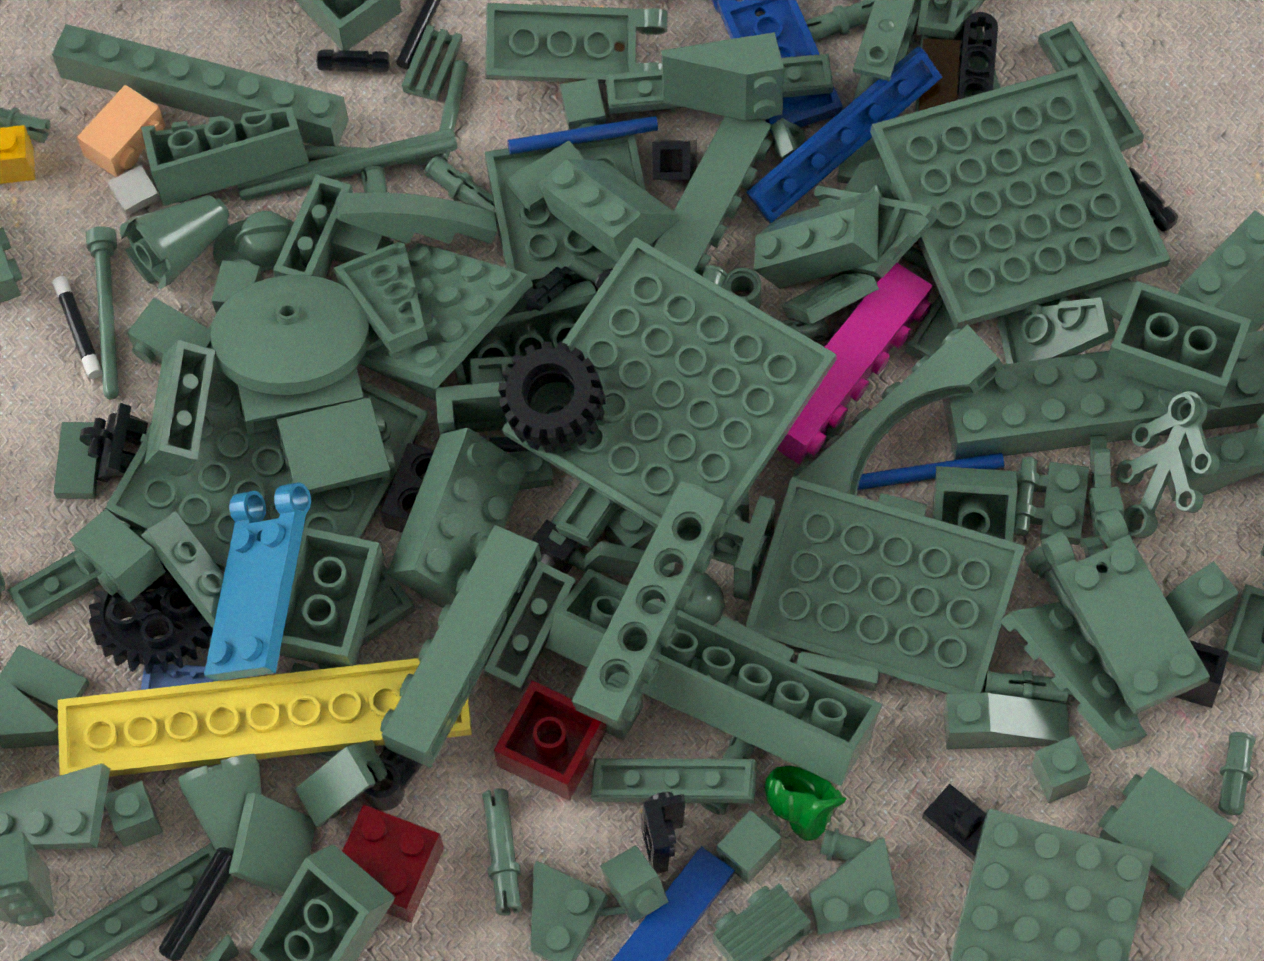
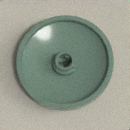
M310 275L277 276L258 281L241 289L220 307L213 319L210 334L212 349L215 350V361L228 378L250 390L274 395L307 393L339 381L361 362L370 341L368 318L352 292L337 282Z

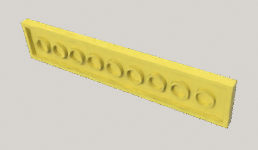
M419 658L58 699L59 774L61 776L103 763L110 768L109 777L216 765L221 764L220 760L246 754H255L259 760L337 751L344 749L346 746L373 740L375 746L385 745L381 735L382 732L380 731L383 718L388 710H395L401 699L400 689L403 681L408 674L414 675L420 661ZM469 697L447 738L472 735Z

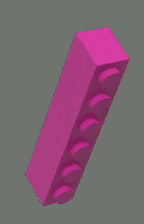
M896 263L883 278L879 279L877 282L879 289L866 295L825 346V348L836 354L837 360L776 449L797 464H800L808 453L814 456L820 450L827 437L824 435L826 430L830 426L835 429L839 426L848 412L846 405L851 399L857 402L869 386L870 382L867 379L872 373L879 375L891 357L888 354L893 346L898 349L901 348L911 333L909 326L914 320L920 323L930 310L932 303L928 301L933 285L899 263Z

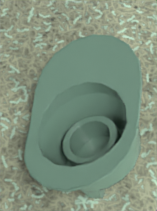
M259 211L250 215L246 220L229 225L214 242L213 256L216 264L220 267L222 260L232 262L247 260L255 265H259L261 272L273 270L294 222L272 211Z

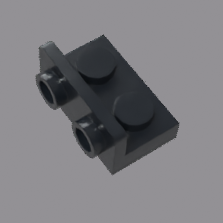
M661 792L651 796L649 801L643 802L641 831L648 861L657 874L668 872L669 858L675 856L673 844H676V835L674 829L683 827L686 805L684 794L673 795L672 792Z

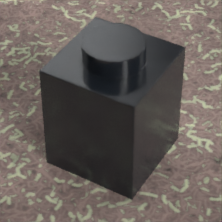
M697 140L653 141V180H691L697 169Z

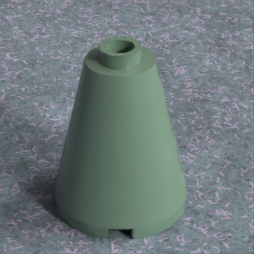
M207 195L130 218L120 226L121 239L126 236L128 237L131 246L125 249L136 270L149 284L155 281L159 282L157 288L162 289L170 285L228 227L229 211L223 201Z
M255 754L240 755L220 760L221 764L209 768L205 765L189 771L178 778L181 791L215 850L225 847L234 852L246 794L258 793L262 795L260 762H258Z

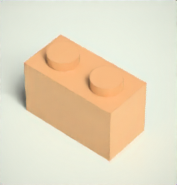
M124 85L77 136V140L84 157L113 176L118 177L126 169H131L136 164L139 155L146 148L141 127L154 125L156 131L163 130L166 125L159 106L127 85Z

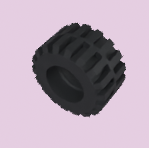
M550 341L541 342L542 349L535 350L534 346L531 345L525 348L527 355L521 358L516 354L511 359L514 365L512 369L505 367L502 373L505 382H499L498 391L502 397L499 399V402L511 429L514 430L516 437L522 443L526 440L529 447L537 451L540 446H543L546 453H555V447L561 446L563 452L572 450L571 443L577 441L579 446L587 442L585 438L587 432L594 435L599 429L596 420L603 421L605 411L602 405L606 404L605 394L593 363L589 358L585 359L582 351L576 347L570 351L566 343L559 342L557 348H553ZM564 382L575 388L574 395L569 404L558 412L545 414L530 408L534 394L548 383Z

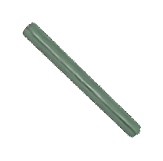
M453 129L437 131L312 161L302 166L261 177L256 181L238 184L237 188L242 200L246 201L311 185L316 174L331 179H338L359 174L362 170L365 171V168L375 165L384 168L455 151L458 145Z

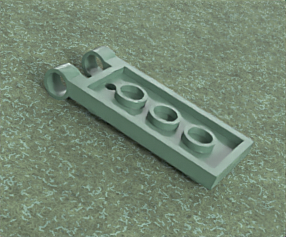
M487 3L485 79L569 83L597 77L598 84H606L605 75L660 70L662 69V63H636V31L646 35L666 33L668 31V12L658 8L632 9ZM615 44H623L625 50L622 52L617 51Z
M1113 508L1095 516L1097 530L1102 540L1108 546L1107 549L1076 562L1072 547L1062 532L1041 540V547L1047 562L1054 570L1132 712L1136 715L1207 683L1210 675L1130 538L1123 516L1116 508ZM1103 565L1108 571L1106 573H1099L1096 567Z

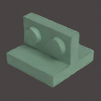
M759 496L750 524L733 514L724 535L721 538L718 537L710 548V551L713 552L712 559L734 566L735 598L748 602L750 600L774 533L775 500Z

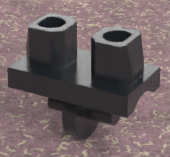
M120 403L117 413H111L108 416L107 425L105 419L95 418L93 427L81 429L79 440L89 446L88 456L92 458H99L100 456L96 480L108 482L113 476L123 477L136 455L124 451V443L129 442L140 445L142 435L146 434L148 422L130 415L132 406Z

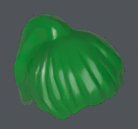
M797 766L776 767L767 776L764 785L767 802L775 815L789 821L794 833L805 841L816 840L825 831L826 825L831 820L834 808L846 802V797H843L841 792L834 788L831 781L825 780Z

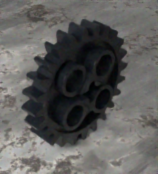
M162 562L161 564L166 572L130 603L119 593L116 592L114 595H110L103 588L104 591L93 592L95 603L89 605L91 614L89 623L96 646L101 645L105 657L113 654L114 662L117 666L128 660L131 672H134L139 664H144L146 674H150L153 666L159 664L163 673H167L169 662L174 661L179 668H182V657L187 655L196 660L198 659L196 647L209 648L207 636L212 637V627ZM150 589H156V590L151 591V592H146L147 590H150ZM182 607H189V608L184 609V610H178L179 608H182ZM127 617H132L129 620H122ZM165 635V636L162 637V638L153 639V638L156 637V636Z

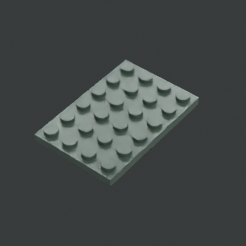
M791 477L746 627L774 641L826 657L877 667L879 673L944 693H982L987 671L1001 630L1002 623L1000 621L1005 616L1025 546Z

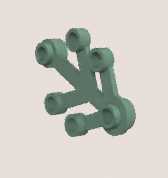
M1187 391L1176 395L1168 405L1167 414L1147 424L1140 423L1132 431V441L1135 445L1151 449L1158 443L1159 435L1171 430L1166 443L1133 460H1123L1117 467L1116 476L1118 480L1129 485H1137L1142 480L1145 472L1155 468L1140 505H1131L1124 511V520L1128 533L1133 537L1147 538L1156 531L1158 520L1155 511L1170 475L1172 476L1177 494L1175 503L1179 510L1196 513L1203 506V495L1192 487L1182 452L1184 442L1188 438L1193 453L1191 460L1193 471L1204 476H1212L1217 472L1219 458L1216 454L1209 452L1201 426L1207 415V404L1205 399L1198 393ZM1148 430V437L1143 442V435ZM1205 458H1208V464L1203 469V461ZM1132 467V474L1128 478V470ZM1192 495V502L1187 506V498Z

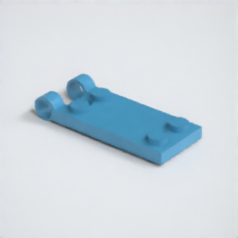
M292 483L277 488L274 495L275 507L280 514L277 519L262 521L266 514V504L262 495L257 491L238 493L230 500L229 510L235 524L204 676L213 681L276 673L305 517L311 506L310 492L302 483Z

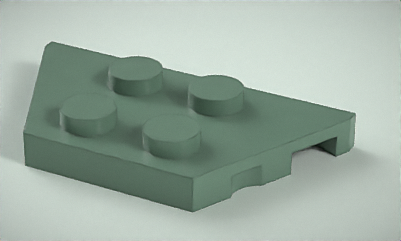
M816 186L815 197L820 201V206L861 194L823 186ZM879 197L878 262L847 271L883 278L935 222L939 212L932 206Z

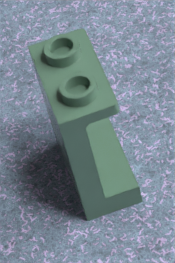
M499 382L437 387L436 404L440 434L470 428L474 432L502 430L507 423V419L499 402V399L502 398L498 391Z
M370 397L277 419V433L291 484H304L310 492L311 502H313L312 494L376 478H380L381 483L390 482V469L396 468L394 455L390 445L383 446L380 435L381 432H385L383 416L380 408L373 410Z
M1150 767L1143 777L1135 774L1122 792L1127 798L1121 806L1116 808L1112 805L1106 811L1098 824L1103 828L1099 838L1153 852L1150 870L1170 884L1167 892L1181 902L1226 842L1234 825L1157 770Z

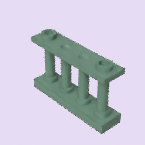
M921 0L874 1L853 67L854 73L861 74L853 101L878 79L890 81L894 66L908 55L918 24Z

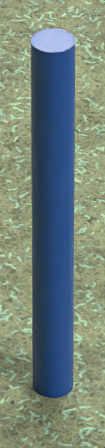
M656 116L510 139L507 140L509 154L512 155L559 147L567 141L574 145L658 131V122Z
M1002 453L864 473L859 481L858 490L935 479L936 466L989 470L1002 469L1005 467L1004 457Z

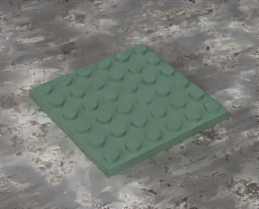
M1081 65L872 124L870 133L899 200L932 206L939 212L935 222L917 241L955 329L963 328L967 324L973 325L1023 310L1031 305L1043 304L1168 266L1171 260Z
M635 237L562 342L568 344L570 351L575 347L582 351L585 359H590L598 373L606 399V404L602 405L605 411L603 421L596 420L599 429L594 435L587 432L585 434L587 442L579 446L577 441L570 444L572 450L563 452L561 446L555 447V453H546L543 446H540L538 451L532 449L526 440L522 443L516 437L508 421L503 427L502 432L508 438L657 528L680 480L725 499L727 514L731 518L837 360L835 353ZM564 382L548 383L534 394L530 408L545 414L558 412L569 404L574 395L575 388ZM689 526L681 531L679 537L686 541H692L700 535L701 530L697 527ZM715 536L712 545L714 544V542L716 541V539H717L718 537Z
M212 323L199 346L212 349L210 335ZM214 358L197 461L183 474L144 465L149 431L105 509L110 511L119 520L144 532L176 511L217 566L225 571L235 524L229 510L231 498L238 493L257 491L262 495L266 504V514L262 521L277 519L280 514L274 503L275 492L279 486L291 484L277 429L247 435L237 391V383L222 372ZM359 379L363 397H370L373 410L379 408L381 410L385 424V432L380 433L383 446H391L396 468L390 469V482L381 483V479L376 478L312 494L313 502H311L310 509L306 513L304 527L362 539L393 482L407 443L414 444L428 418V412Z

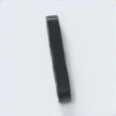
M975 12L966 19L962 38L957 100L966 98L964 93L969 89H979L983 93L993 90L998 23L989 13ZM977 27H984L983 44H976ZM979 56L987 61L988 66L984 69L976 70L970 67L967 61L972 57Z

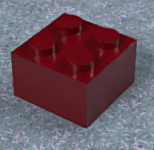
M532 680L494 749L497 767L570 801L607 732V726L605 723L577 711L571 698Z
M363 804L342 852L396 897L386 913L412 923L444 850L440 833Z

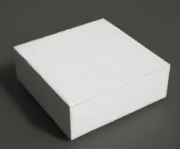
M142 165L108 181L111 191L126 216L160 200L156 188Z

